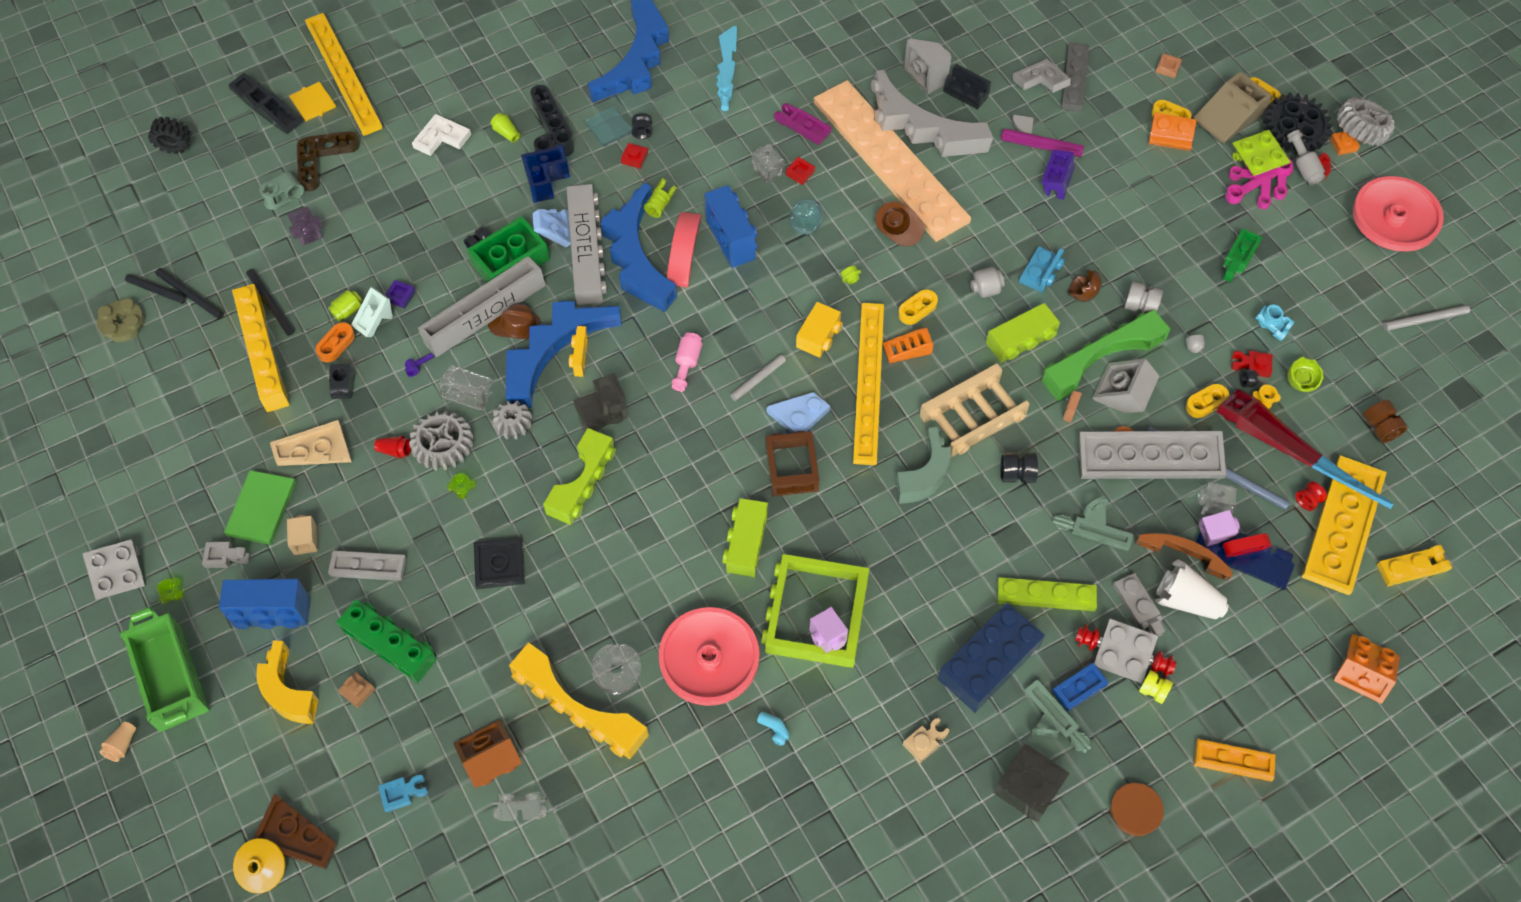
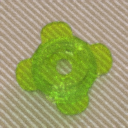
M464 473L455 475L447 485L448 491L456 493L459 499L466 498L467 493L476 487L475 481L469 480L468 476Z
M164 579L158 583L156 589L160 595L158 601L161 604H166L174 599L180 600L183 597V592L180 591V579Z

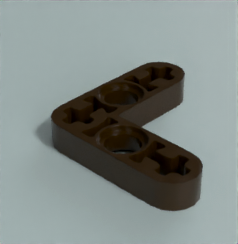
M347 131L304 137L297 142L298 180L305 191H314L320 185L319 157L352 153L359 149L360 142L356 133ZM327 142L334 143L333 146L329 148L323 147L324 144H326ZM307 146H309V153L305 151ZM307 161L314 162L309 167L303 166V164ZM307 175H310L311 178H312V179H310V182H308V176H307Z

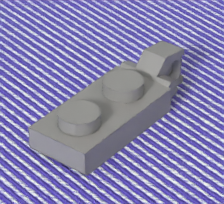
M1136 573L1114 582L1113 588L1136 626H1140L1142 630L1147 629L1149 633L1157 635L1158 638L1163 636L1165 632L1161 624L1163 619Z

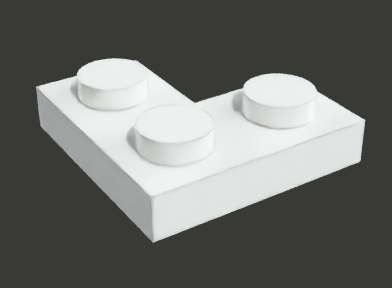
M435 114L412 142L414 149L430 156L442 142L461 149L471 136V131L464 126Z

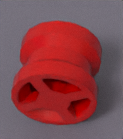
M1310 481L1305 485V489H1301L1295 494V498L1303 509L1313 511L1317 508L1318 503H1323L1327 499V493L1320 484Z

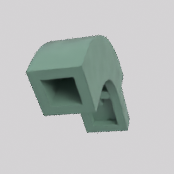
M938 427L928 428L926 440L929 462L921 469L915 471L897 472L896 488L899 504L923 500L935 493L943 484L949 468L951 447H944V438L939 436Z

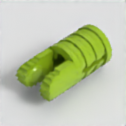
M661 178L651 197L644 205L645 212L654 218H659L662 215L665 207L677 191V187L674 185L668 193L661 190L666 184V180Z

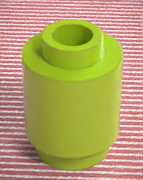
M346 290L331 302L328 310L340 322L342 319L346 320L361 307L360 302L363 300L356 291L350 292Z

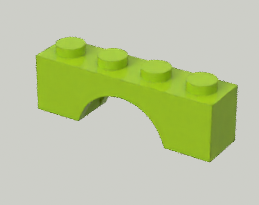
M587 428L577 445L579 458L585 463L583 473L578 479L569 484L554 485L543 504L546 515L572 525L575 518L578 519L580 517L585 500L591 498L597 479L600 480L603 477L605 465L613 459L616 452L613 438Z

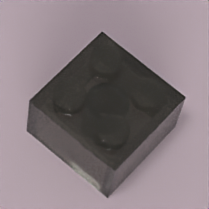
M1025 743L998 782L993 793L1038 823L1065 782L1069 772Z

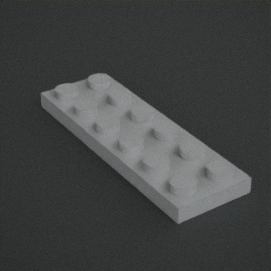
M1222 431L1079 433L1081 479H1198L1226 477Z

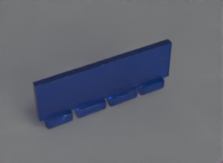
M1200 531L1196 543L1216 554L1228 567L1282 590L1286 589L1295 566L1291 562L1294 554L1276 548L1274 555L1270 554L1271 546L1257 552L1226 557L1223 548L1224 543L1249 536L1239 532L1234 539L1206 546Z

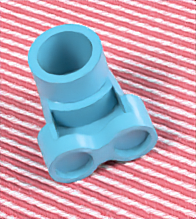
M1274 304L1268 307L1264 305L1255 317L1259 325L1270 330L1273 333L1272 336L1279 341L1284 339L1295 322L1288 316L1284 317L1283 310Z

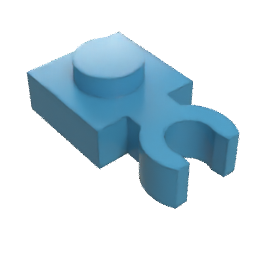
M423 775L414 776L409 783H406L404 777L378 786L386 813L412 804L411 796L423 797L428 794L426 787L416 789L418 783L425 781Z

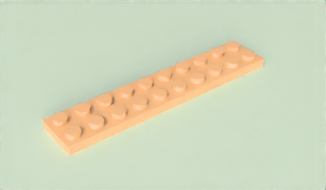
M848 80L814 97V104L898 200L922 220L924 229L935 242L970 223L971 217L896 133L893 130H881L879 123L875 119V110Z

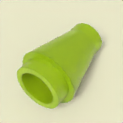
M498 113L492 118L490 124L494 131L507 138L511 143L518 141L521 134L517 131L507 114Z

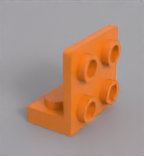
M1352 634L1346 658L1335 674L1334 681L1382 704L1396 683L1400 656L1389 648H1383L1372 643L1366 637Z

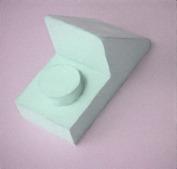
M371 287L351 326L366 337H373L382 318L392 319L393 317L390 299L374 287Z

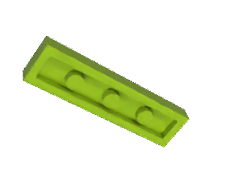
M999 577L997 581V604L1008 603L1020 606L1095 611L1097 608V585Z

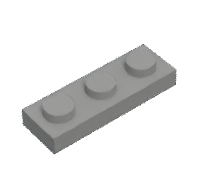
M333 551L328 574L330 577L403 581L407 559L405 555Z

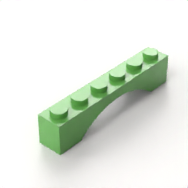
M1155 310L1147 314L1141 313L1134 321L1123 323L1116 331L1105 333L1098 341L1087 343L1080 351L1069 353L1062 361L1048 365L1044 370L1042 383L1054 398L1060 401L1077 390L1084 372L1094 362L1106 355L1123 350L1149 351L1166 341L1170 327Z

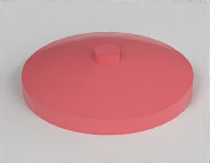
M1387 176L1368 182L1361 188L1353 203V217L1360 231L1375 244L1390 250L1414 251L1424 248L1436 238L1443 225V210L1437 198L1423 185L1403 177Z
M714 607L695 609L678 617L665 631L659 647L660 670L669 688L682 699L698 705L711 706L723 704L740 696L753 682L759 666L758 641L751 627L735 613Z

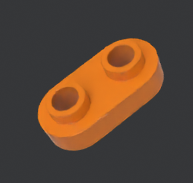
M348 323L334 325L318 342L315 350L321 361H335L353 342L355 334L351 325Z

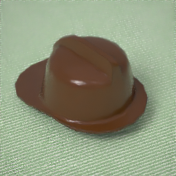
M891 201L883 204L876 213L875 221L877 227L895 243L901 246H911L920 241L924 231L922 220L905 205Z
M515 304L503 311L502 315L488 323L490 332L496 336L529 339L530 326H537L541 324L539 316L532 312L528 306Z

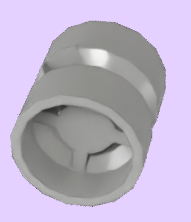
M1132 281L1124 309L1134 312L1140 309L1142 313L1146 314L1152 310L1157 312L1163 289L1153 286L1147 289L1145 284Z

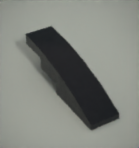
M245 73L228 84L229 89L242 101L284 133H290L303 122L273 92L270 94L259 82L256 84Z

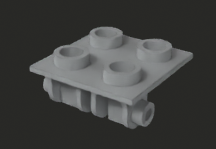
M132 539L82 553L96 600L145 586L137 558L140 555L137 546L134 547Z

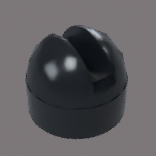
M1243 369L1240 373L1241 386L1244 388L1256 386L1259 383L1257 380L1259 374L1252 369Z

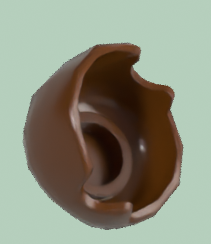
M1087 270L1088 276L1078 275L1072 282L1068 295L1080 302H1088L1095 298L1102 286L1101 276L1098 272Z

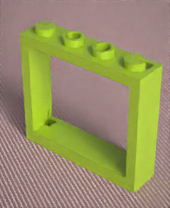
M782 554L781 562H776L774 576L778 577L777 585L772 584L770 599H774L773 607L768 606L766 621L770 622L768 630L764 629L761 643L765 644V653L854 668L869 568ZM788 569L857 581L846 650L832 649L825 653L821 646L817 647L816 645L775 639Z

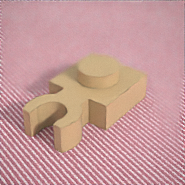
M939 718L932 721L928 731L921 726L903 741V746L919 763L939 748L940 744L936 740H942L948 736V728L943 732H938L935 729L940 724Z

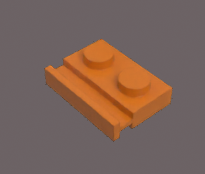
M1154 113L1148 144L1190 151L1197 120Z

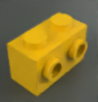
M816 302L797 334L796 348L820 358L824 351L830 349L833 335L838 334L843 324L840 321L841 312Z

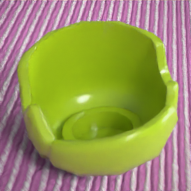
M1303 356L1290 365L1287 371V380L1290 386L1297 391L1312 392L1321 385L1323 371L1315 359H1307Z

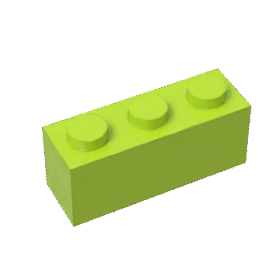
M1043 303L990 330L986 344L1000 363L1008 359L1013 360L1021 352L1032 350L1039 343L1053 339L1057 335L1060 322L1047 305Z
M740 498L738 507L734 506L732 512V520L735 521L734 528L729 527L727 542H730V547L724 550L722 563L726 564L727 573L755 577L768 515V503Z

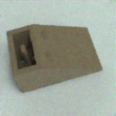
M1240 71L1220 88L1193 119H1196L1199 125L1225 144L1265 113L1272 95Z

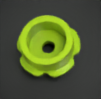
M855 265L844 269L840 273L842 282H847L848 285L857 282L860 279L861 270H858Z

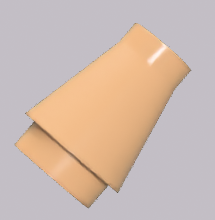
M122 722L120 727L101 744V755L114 762L124 758L133 734L137 730L136 727L128 722Z

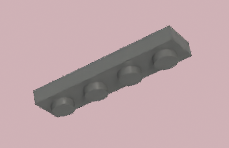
M1069 42L1065 74L1070 78V85L1063 88L1061 109L1082 112L1089 45Z

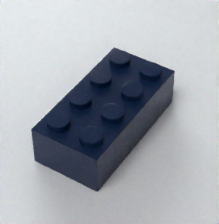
M1006 603L940 669L938 680L976 713L1041 646L1045 635L1010 604Z

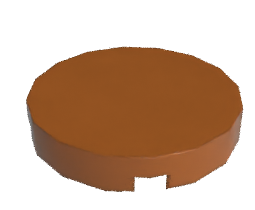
M1130 783L1123 785L1115 792L1110 802V814L1121 831L1131 836L1141 837L1152 833L1159 827L1164 816V806L1160 797L1152 788L1144 784Z

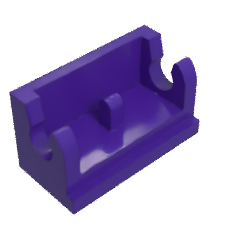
M1052 151L1042 179L1047 196L1050 195L1051 190H1055L1058 199L1064 200L1075 168L1074 152Z

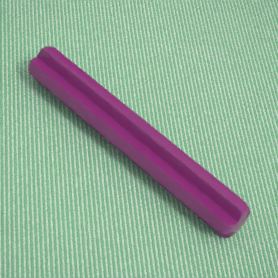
M1006 128L1003 129L1001 135L1002 141L1048 151L1074 152L1075 157H1081L1084 150L1083 145Z

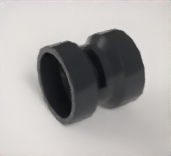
M481 226L475 230L474 235L467 236L463 241L468 249L491 234Z

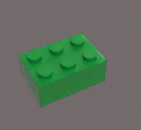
M523 216L467 249L471 265L486 283L528 256L538 266L550 260L547 244Z

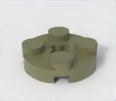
M128 298L114 301L98 309L97 327L105 338L113 339L115 342H124L134 338L139 333L137 330L141 325L144 326L145 316L142 310ZM120 318H125L123 323L119 324L117 322Z

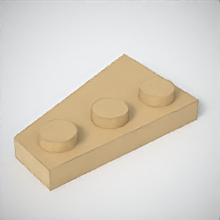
M339 420L270 442L275 462L278 466L352 462Z

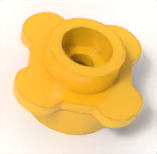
M1267 384L1262 385L1259 391H1254L1252 394L1253 397L1259 399L1268 409L1271 408L1274 402H1279L1281 398L1276 388Z

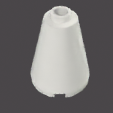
M1178 559L1172 564L1176 566L1172 572L1166 571L1156 592L1160 599H1155V602L1162 606L1211 619H1217L1219 616L1223 617L1229 607L1227 598L1185 562Z

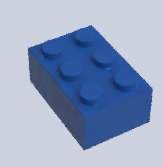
M729 185L705 193L706 221L731 268L755 260V250L758 249L755 241L757 231L753 224L750 225L746 210L744 208L741 209L736 192H732Z
M299 579L223 580L219 609L233 627L238 629H248L249 626H259L264 629L284 626L295 629L299 626H307L311 598Z

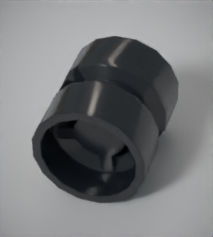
M1002 452L1000 463L1002 483H1015L1018 479L1022 483H1036L1038 476L1037 454L1023 452L1021 456H1018L1016 452Z

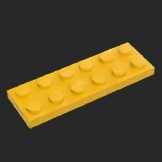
M1341 455L1339 456L1336 466L1373 491L1381 494L1387 472ZM1332 478L1302 578L1350 595L1353 592L1378 502Z

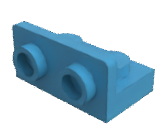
M1039 246L1021 275L1019 283L1043 293L1047 286H1052L1056 277L1055 271H1060L1065 262V259L1062 258L1064 250L1060 248L1058 253L1055 254Z

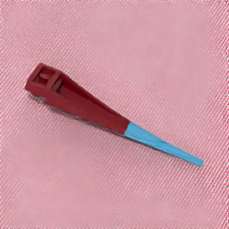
M1238 389L1219 405L1217 413L1223 415L1228 421L1236 422V428L1389 509L1392 508L1393 503L1359 482L1321 455L1287 427L1259 399Z

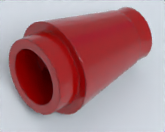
M405 436L377 438L374 443V449L376 452L403 459L411 453L410 439L405 438Z

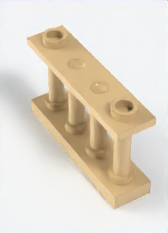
M998 364L989 367L921 405L920 418L924 423L931 419L936 420L952 441L950 444L951 457L956 454H964L972 445L1013 422L1018 423L1027 416L1029 402L1025 401L1018 406L999 383L1002 369ZM987 388L993 389L1009 411L998 416L981 395V392ZM969 398L974 399L990 421L979 427L962 405V402ZM949 409L955 410L971 432L960 437L943 413Z

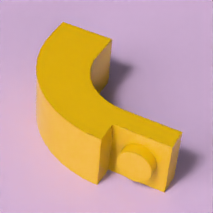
M273 640L271 649L267 651V664L258 663L257 683L261 694L282 717L298 723L314 724L319 699L313 691L293 690L285 686L284 673L290 650L283 641Z

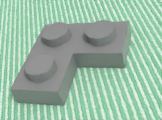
M1048 59L1013 73V81L1023 90L1042 83L1054 93L1070 85V78Z

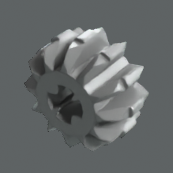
M508 400L506 406L499 404V410L493 413L494 419L492 423L496 428L497 434L499 436L504 434V438L507 440L510 436L517 440L518 434L525 436L526 429H531L530 421H532V415L525 404L521 405L518 400L514 404H511Z

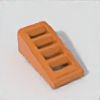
M927 328L910 332L882 344L889 364L930 355L933 350V342ZM910 343H914L915 347L912 348ZM901 345H905L906 351L902 350ZM893 347H896L898 354L894 355Z

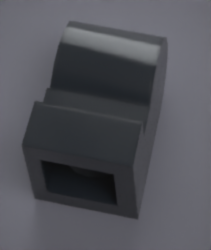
M330 364L329 390L331 399L352 398L353 380H355L356 371L351 364Z

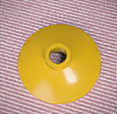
M257 838L243 844L235 855L233 862L234 876L239 885L249 892H267L276 887L284 875V854L280 847L269 839ZM253 862L258 864L256 872L252 868Z

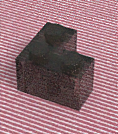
M615 373L593 380L595 392L573 400L575 412L584 433L587 428L599 431L602 427L621 423L624 419L628 418L625 396Z

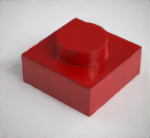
M628 143L622 154L621 164L641 169L648 155V148Z
M797 157L786 169V176L803 185L815 172V166Z

